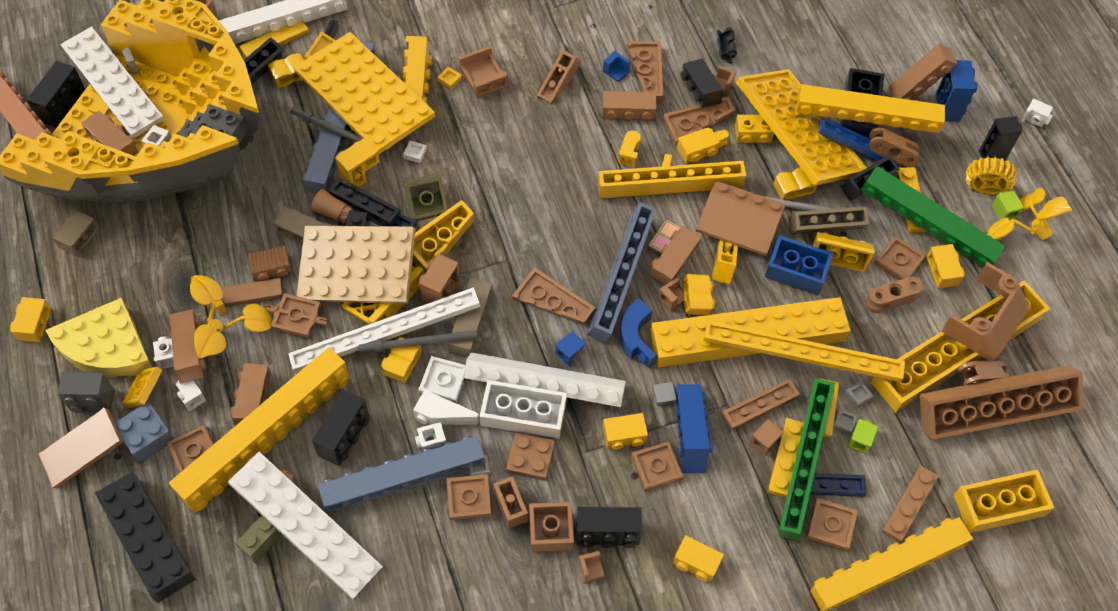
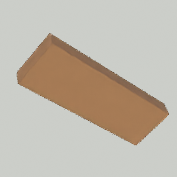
M277 278L223 287L224 305L227 307L282 298L281 279Z

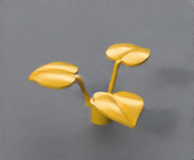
M1039 187L1020 199L1024 207L1023 211L1031 208L1036 217L1031 223L1032 229L1015 219L1003 218L989 228L987 235L995 240H999L1008 235L1014 229L1015 224L1030 231L1032 235L1036 233L1041 240H1044L1053 234V230L1046 220L1072 211L1064 197H1056L1048 201L1043 206V209L1037 213L1034 205L1041 203L1046 196L1045 190Z
M195 275L191 277L190 292L193 299L202 305L212 304L207 319L208 323L200 325L194 334V344L199 359L221 353L226 347V340L220 332L225 331L226 328L241 320H244L245 328L251 332L261 333L271 329L272 317L265 308L258 304L247 305L243 309L244 316H240L223 326L219 319L212 318L216 306L215 301H219L223 297L220 285L206 276Z

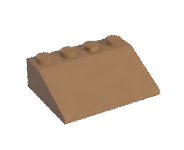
M715 181L697 225L696 232L766 256L786 204Z

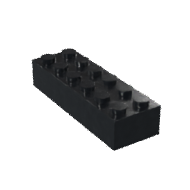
M134 471L95 492L98 501L148 593L156 603L196 580Z

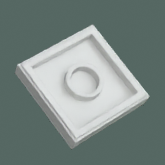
M431 356L418 389L419 393L422 394L426 390L457 403L465 381L466 365Z

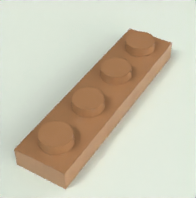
M789 378L722 411L721 415L732 431L799 398L800 393Z
M921 465L919 466L884 526L883 534L901 543L937 480V474Z

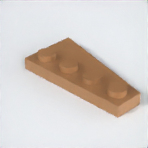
M627 41V48L642 92H656V100H663L661 41Z
M729 97L722 98L721 104L702 108L699 104L663 114V120L676 146L679 137L709 128L734 115L735 109Z
M535 267L512 295V299L584 325L596 311V307Z

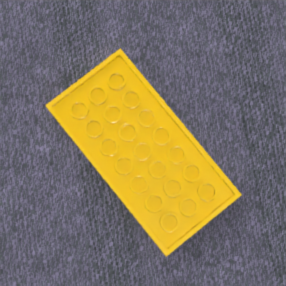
M351 32L293 67L295 73L361 139L366 138L378 151V154H381L436 117L435 112Z
M789 69L738 77L736 83L741 91L756 108L760 116L769 125L770 129L775 133L779 141L785 146L814 186L848 179L867 168L853 149L818 133L822 116L796 112L801 84Z

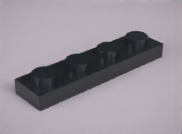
M338 178L328 190L337 199L362 212H366L368 215L389 226L401 214V210L398 207L341 178Z

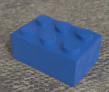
M956 60L958 64L942 77L936 90L937 104L945 105V121L960 122L962 116L966 114L968 104H971L973 94L977 91V82L974 80L975 68H972V61Z
M779 235L765 277L819 295L833 253Z

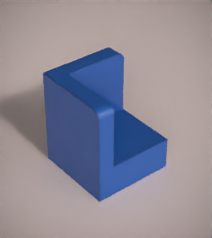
M614 51L604 60L603 72L617 82H620L630 72L631 62Z
M571 331L555 345V354L570 366L574 362L575 354L585 346V342L574 331Z

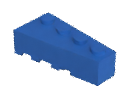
M677 384L676 410L677 420H679L680 457H683L681 471L682 473H706L708 455L712 453V440H708L710 424H706L708 409L704 408L706 394L702 392L701 384Z

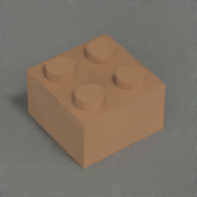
M437 254L435 259L430 261L427 272L421 275L418 283L423 303L428 304L451 296L460 283L458 262L440 254Z
M571 502L529 504L531 552L573 550L574 537Z

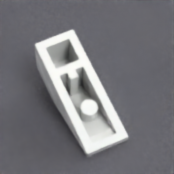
M424 390L413 409L416 420L422 424L428 423L431 425L441 422V425H477L479 423L478 413Z

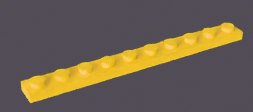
M707 321L704 341L897 382H902L905 361Z

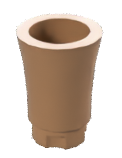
M321 189L316 194L311 204V212L321 214L346 224L348 212L354 211L348 204L340 201L324 189Z

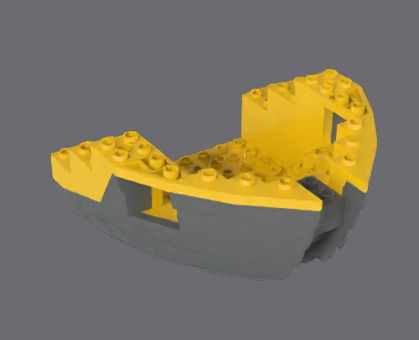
M119 0L101 23V28L115 57L164 117L165 120L156 126L170 131L172 136L170 141H163L160 147L146 142L143 147L141 140L148 133L146 131L134 138L137 143L135 147L138 151L134 156L93 141L86 134L81 122L94 114L89 112L88 109L97 96H99L91 84H89L52 133L53 136L41 132L38 138L33 140L16 134L0 155V171L3 176L14 184L36 192L77 201L104 203L144 201L188 191L225 179L228 174L233 172L240 150L245 149L248 142L252 143L254 132L256 133L258 130L260 114L243 58L227 30L204 3L196 0H165L164 2L141 0L137 6ZM129 47L139 72H131L122 49ZM110 110L108 115L112 118L116 126L120 125L128 136L129 133Z

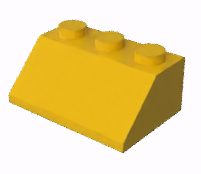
M817 232L813 242L814 247L833 253L830 265L866 272L875 251L873 244L851 240L846 237H838L828 233Z

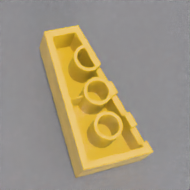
M463 200L415 233L412 262L416 266L423 268L425 273L428 270L430 261L435 259L437 254L445 256L472 225L474 213Z

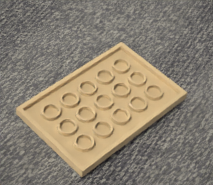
M305 226L297 296L320 302L408 304L416 229L414 227Z

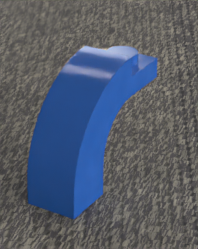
M638 298L624 313L621 323L620 340L622 348L630 360L637 355V359L650 368L655 364L657 355L641 340L638 331L651 320L652 310Z

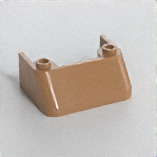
M987 262L976 280L1006 297L1007 299L992 322L986 318L977 317L969 325L952 314L941 332L982 357L994 360L1000 355L1026 315L1029 305L1018 281Z

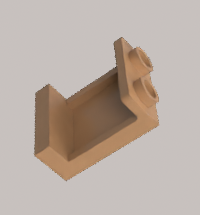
M490 46L459 57L460 70L476 98L508 86V75L505 70L501 71L492 56Z

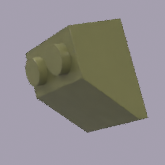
M439 173L403 181L413 220L441 214L448 210Z

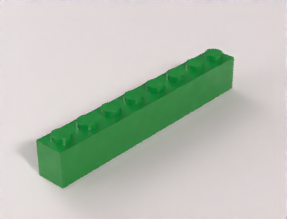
M878 166L870 173L861 188L867 196L873 197L881 202L883 206L889 207L897 212L899 216L905 217L913 222L915 226L927 231L931 236L940 239L946 245L953 244L954 249L963 256L975 261L980 267L984 268L987 262L994 265L1005 247L1002 243Z
M820 379L814 380L779 528V535L782 538L801 541L833 401L835 382Z

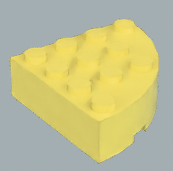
M122 298L46 330L52 343L63 357L84 372H103L106 378H116L117 376L126 375L128 377L137 376L139 371L153 368L129 310Z

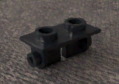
M728 27L724 32L717 30V41L719 43L720 57L732 64V58L736 57L737 50L736 43L734 42V30Z

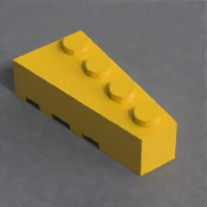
M406 36L407 50H405L403 81L427 104L425 94L429 93V83H427V80H430L431 71L429 66H432V56L429 55L427 37Z

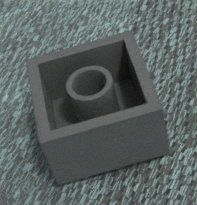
M62 372L57 394L72 412L92 411L97 413L103 408L111 411L115 389L103 372Z

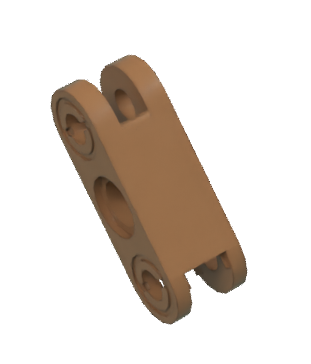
M875 128L870 132V149L873 152L884 157L891 155L895 162L908 167H913L919 163V145L884 128Z
M908 277L875 287L869 292L865 306L869 311L877 313L914 302L923 289V284L917 277Z
M972 361L959 366L957 369L959 374L963 375L964 385L1011 376L1010 373H1005L1004 371L1007 369L1004 361Z

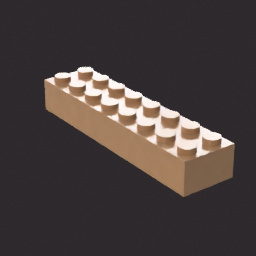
M1067 365L920 394L922 432L933 440L1083 410L1082 372Z

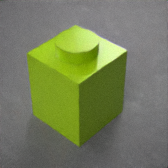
M1014 190L1000 192L992 203L1000 219L1008 218L1011 220L1018 218L1024 209Z
M858 419L847 447L867 454L872 446L878 426L869 420Z

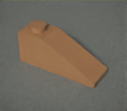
M561 50L537 96L552 104L574 77L582 62L576 56Z

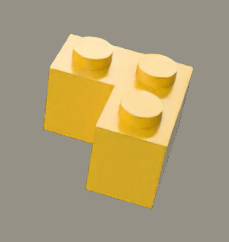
M366 138L355 142L353 146L340 152L335 157L340 178L357 187L367 183L365 172L380 162L378 151Z

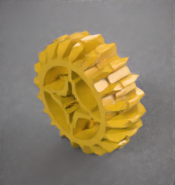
M987 156L986 159L974 160L973 163L969 164L965 175L966 184L969 185L970 189H974L975 192L982 194H992L993 196L1003 191L1009 192L1017 182V172L1014 164H1010L1008 160L1004 161L1003 158L996 159V157L989 158Z

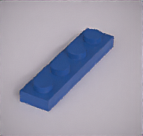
M824 117L821 119L818 133L822 136L869 156L871 159L880 161L885 158L870 149L871 139Z

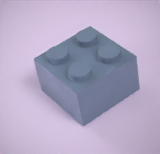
M149 401L115 422L122 440L138 463L167 446L166 442L174 439Z

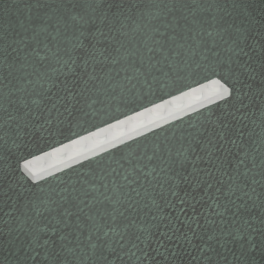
M474 287L288 353L292 369L295 373L300 372L328 347L339 357L358 351L359 344L374 343L376 340H382L383 342L479 308L481 306Z

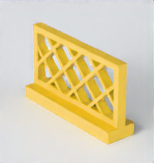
M412 266L409 299L420 289L419 279L422 274H425L424 269L419 266ZM344 302L342 308L369 325L394 316L405 304L374 303L373 305L364 306V303H360L361 307L352 308L350 305L353 302ZM374 310V313L369 318L364 316V311Z

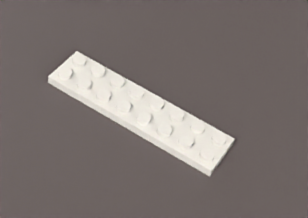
M92 26L60 44L133 138L138 137L151 129L153 125L156 126L165 120Z
M260 452L228 481V484L352 600L383 567Z

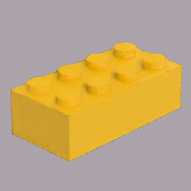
M1038 469L961 486L953 495L969 533L1044 517L1054 509Z

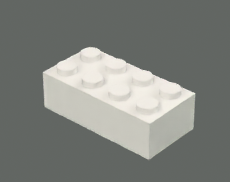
M488 380L480 413V425L560 439L567 393Z

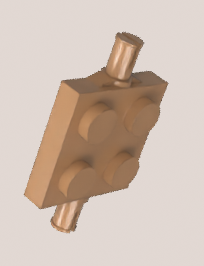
M284 293L277 306L268 304L264 306L268 313L274 314L271 324L272 330L309 338L315 324L327 327L329 322L328 318L318 317L322 306L320 301L308 300L307 298Z

